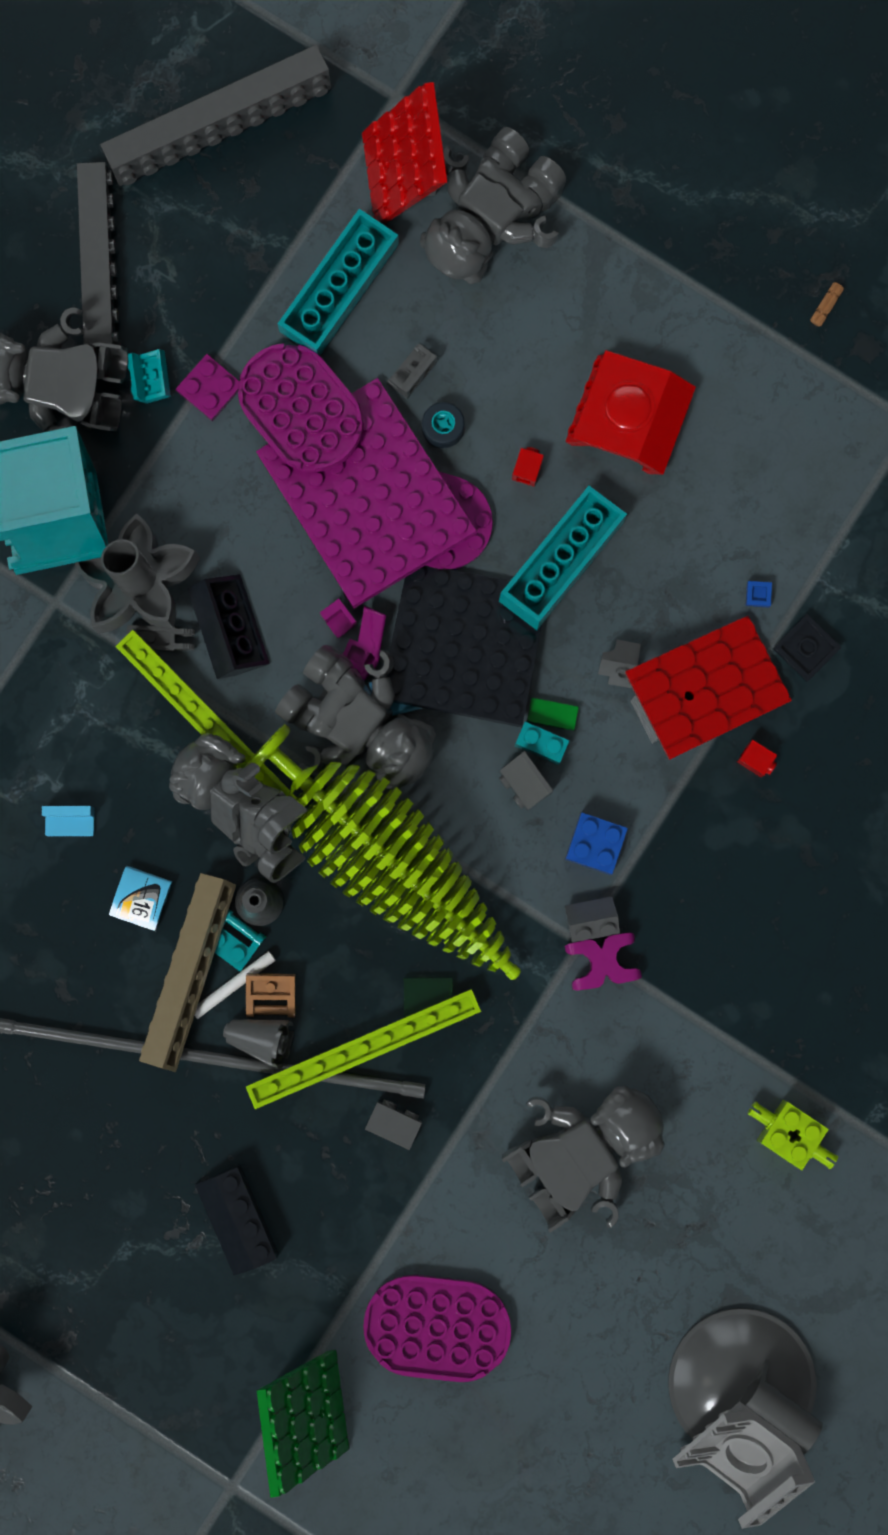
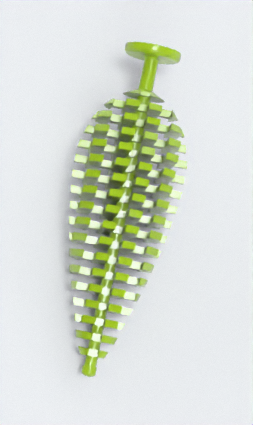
M283 724L251 758L246 766L250 763H255L260 767L269 759L293 781L289 796L300 787L303 792L295 800L305 807L312 798L314 799L313 803L307 808V812L294 824L291 830L293 838L301 835L318 818L322 811L326 810L309 829L298 846L303 854L315 842H318L315 850L307 859L310 866L317 865L327 856L326 862L319 869L318 873L325 878L326 875L329 876L339 867L330 884L337 888L345 884L348 879L351 880L342 892L349 898L351 895H356L363 887V891L356 899V903L364 906V904L368 905L375 898L376 900L369 909L371 913L375 915L378 913L380 915L388 907L383 920L394 923L401 917L398 922V928L403 931H408L417 923L411 935L421 939L430 931L426 940L428 944L436 946L440 944L442 939H445L444 944L446 945L442 950L450 953L456 947H460L456 957L461 959H467L470 954L473 955L477 951L471 964L480 967L484 961L487 962L490 959L491 962L487 970L496 972L500 968L510 980L516 979L520 975L521 969L509 961L511 956L509 947L506 946L503 952L498 950L505 939L502 932L498 931L494 938L491 936L486 940L493 933L496 922L493 917H490L483 924L482 921L486 917L485 912L487 911L484 902L473 910L480 897L474 888L468 891L472 882L469 876L463 875L458 879L462 872V866L459 862H453L449 865L453 856L449 847L447 850L443 849L439 852L444 844V840L439 834L437 837L434 836L428 840L434 831L430 822H427L426 825L423 824L419 828L417 827L424 817L419 809L415 813L412 812L410 815H406L413 802L406 798L395 806V801L402 793L397 787L388 791L380 799L383 795L382 792L390 783L385 777L377 780L370 789L366 790L369 782L376 775L375 772L370 770L362 773L336 799L354 778L360 766H348L324 791L322 788L342 763L331 762L312 779L310 775L318 765L302 770L279 749L280 744L290 733V728Z

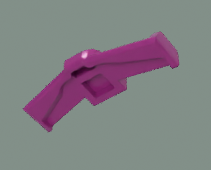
M364 605L358 642L349 639L343 654L354 665L351 668H357L365 681L370 674L366 671L364 665L373 664L376 669L381 659L379 654L386 615Z

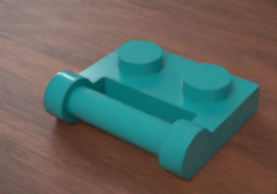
M228 909L224 925L226 923L230 924L252 940L253 943L248 947L222 928L215 954L241 972L267 936L261 932L258 934L235 917L233 911Z

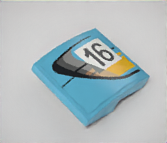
M126 866L109 915L155 931L172 881Z

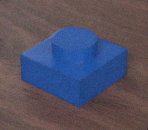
M748 581L746 606L769 608L771 606L772 582Z

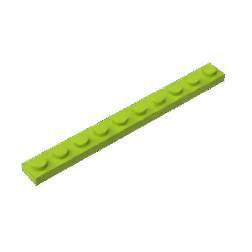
M134 630L127 634L115 647L201 735L205 733L218 735L235 747L238 752L245 755L246 761L244 763H237V768H244L255 754ZM263 763L255 778L264 785L281 790L286 796H289L290 790ZM293 793L291 794V797L297 798Z
M472 989L250 1084L246 1086L254 1109L260 1108L480 1013L481 1010Z

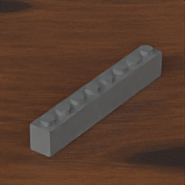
M105 162L77 163L83 331L85 332L83 334L84 345L99 342L120 345L119 333L115 332V323L119 322L118 309H114V300H118L117 286L113 285V277H117L116 262H112V254H116L115 239L111 237V231H115L114 216H111L110 208H114L113 193H110L109 186L113 185L112 170H108Z

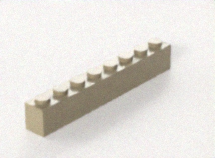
M200 873L199 879L195 884L191 903L187 909L184 925L180 930L176 949L172 955L168 974L164 979V986L157 1001L156 1011L149 1025L145 1044L141 1050L140 1062L176 1072L236 888L235 884L221 878Z

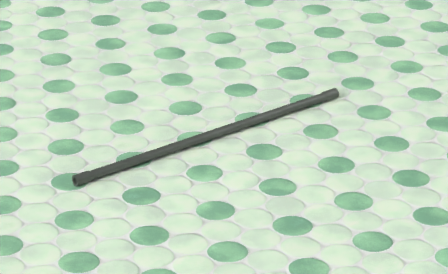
M0 1018V1033L19 1034L141 1053L142 1047L145 1044L144 1041L28 1024ZM189 1048L183 1049L180 1060L276 1074L294 1066L281 1063L284 1066L277 1069L258 1059ZM343 1072L321 1081L398 1093L403 1096L424 1099L426 1084L401 1082Z

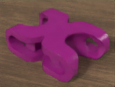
M634 933L607 936L603 940L601 948L593 940H584L565 945V952L567 954H583L591 963L590 971L587 975L573 980L572 990L579 991L598 988L604 983L606 975L611 982L617 984L642 978V973L639 969H624L619 966L616 960L618 950L635 941Z

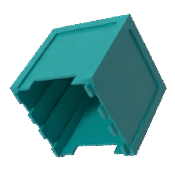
M76 426L0 441V541L5 540L6 546L11 545L12 557L7 558L9 570L14 569L16 575L100 558L103 550L109 544L97 472Z

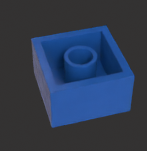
M581 813L564 860L612 875L628 828Z

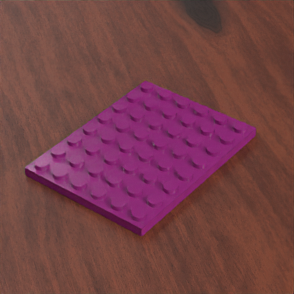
M378 378L351 393L361 411L363 422L362 435L355 451L340 465L321 472H306L286 464L268 444L256 451L353 608L358 607L477 534L476 529Z

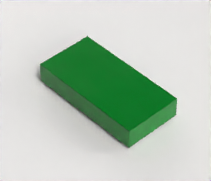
M531 698L527 722L574 731L579 707Z

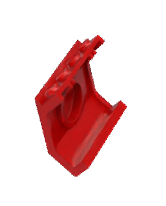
M605 350L604 355H598L593 363L591 375L585 384L583 396L576 408V414L568 429V436L565 442L571 446H591L622 456L642 465V471L647 474L663 475L696 386L672 371Z

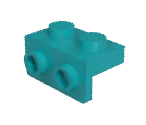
M157 349L141 355L133 352L129 353L128 370L131 375V392L134 400L148 404L171 397L165 351Z

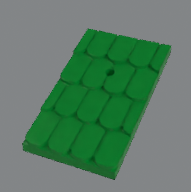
M336 1350L326 1351L256 1390L270 1498L288 1493L297 1484L303 1483L317 1470L323 1469L331 1461L337 1460L349 1450Z

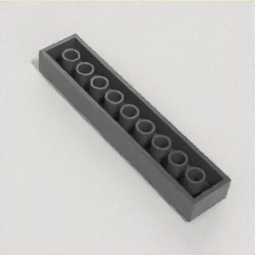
M316 44L100 145L119 187L130 185L137 178L144 175H152L165 165H174L180 158L187 155L193 156L208 145L215 146L222 139L230 135H239L247 127L258 126L271 116L277 117L282 115L286 109L293 106H302L312 97L325 95L331 89L329 69Z

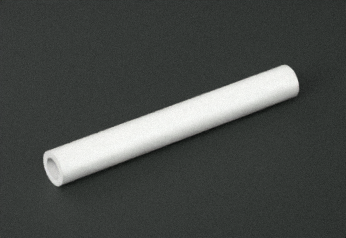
M270 951L266 952L198 1003L194 1016L199 1019L246 983V974H259L275 962L276 959Z

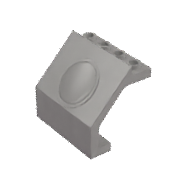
M740 1401L730 1410L720 1413L718 1415L719 1418L715 1422L706 1425V1430L695 1435L692 1438L693 1441L681 1447L680 1453L673 1458L676 1468L694 1465L705 1466L740 1494L747 1510L738 1519L742 1529L762 1525L815 1483L800 1446Z

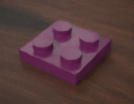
M206 354L180 383L176 391L213 421L238 393L240 381Z

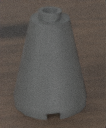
M253 878L246 881L239 888L235 899L236 910L239 916L245 922L255 926H264L275 921L282 912L284 903L280 888L277 884L270 882L266 878ZM257 896L259 903L254 906L253 898Z
M233 1019L225 1025L223 1037L226 1038L228 1044L273 1068L280 1069L284 1066L280 1062L283 1058H288L292 1047L294 1031H290L289 1026H293V1023L288 1020Z

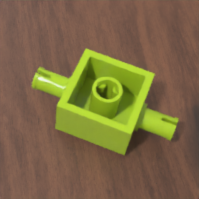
M785 1100L781 1101L774 1113L760 1105L757 1101L751 1105L759 1113L750 1108L747 1114L765 1125V1128L757 1138L759 1143L801 1171L812 1157L828 1169L835 1165L826 1158L828 1157L837 1162L838 1156L821 1146V1141L828 1132V1128ZM795 1131L797 1137L795 1139H790L788 1132Z

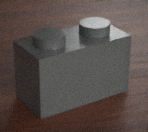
M613 897L565 906L566 920L572 943L620 934L618 914Z
M384 1099L383 1103L378 1101L365 1130L410 1150L422 1124V1121L418 1119L420 1115L407 1109L405 1113L396 1109L397 1104Z

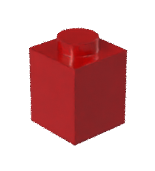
M532 447L521 448L512 474V480L534 487L544 455L540 454L538 449Z
M751 740L737 760V763L759 777H763L766 773L770 775L777 765L774 761L777 755L756 741Z

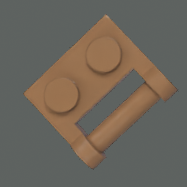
M246 974V1017H254V1015H288V1017L295 1018V974ZM254 1000H287V1005H254Z

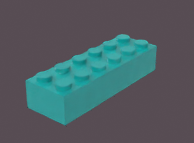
M358 209L277 323L279 332L298 345L305 346L320 356L399 245L398 234L361 209Z
M588 486L503 589L499 602L534 629L538 630L624 524L627 513L591 486Z

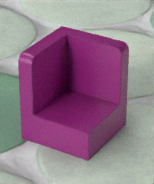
M337 599L320 612V616L337 638H340L357 625L356 620L340 599Z

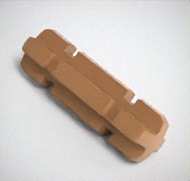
M836 282L831 285L817 311H815L810 319L813 324L818 327L822 326L826 316H828L844 290L842 285Z

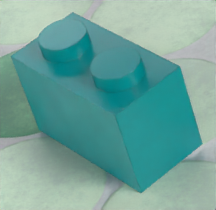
M524 722L515 747L559 765L569 740Z

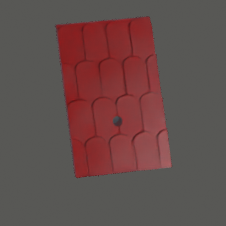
M429 82L423 86H418L391 111L385 112L377 121H373L362 132L363 143L365 144L366 167H368L369 190H371L373 218L383 225L426 196H434L436 190L447 183L434 82Z
M749 616L625 671L636 694L630 702L651 743L660 741L669 760L792 701ZM685 694L688 695L691 700H687L685 698Z

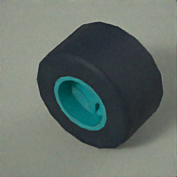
M439 402L430 406L422 419L423 435L431 445L438 448H450L456 445L462 438L465 430L464 416L461 410L448 402Z

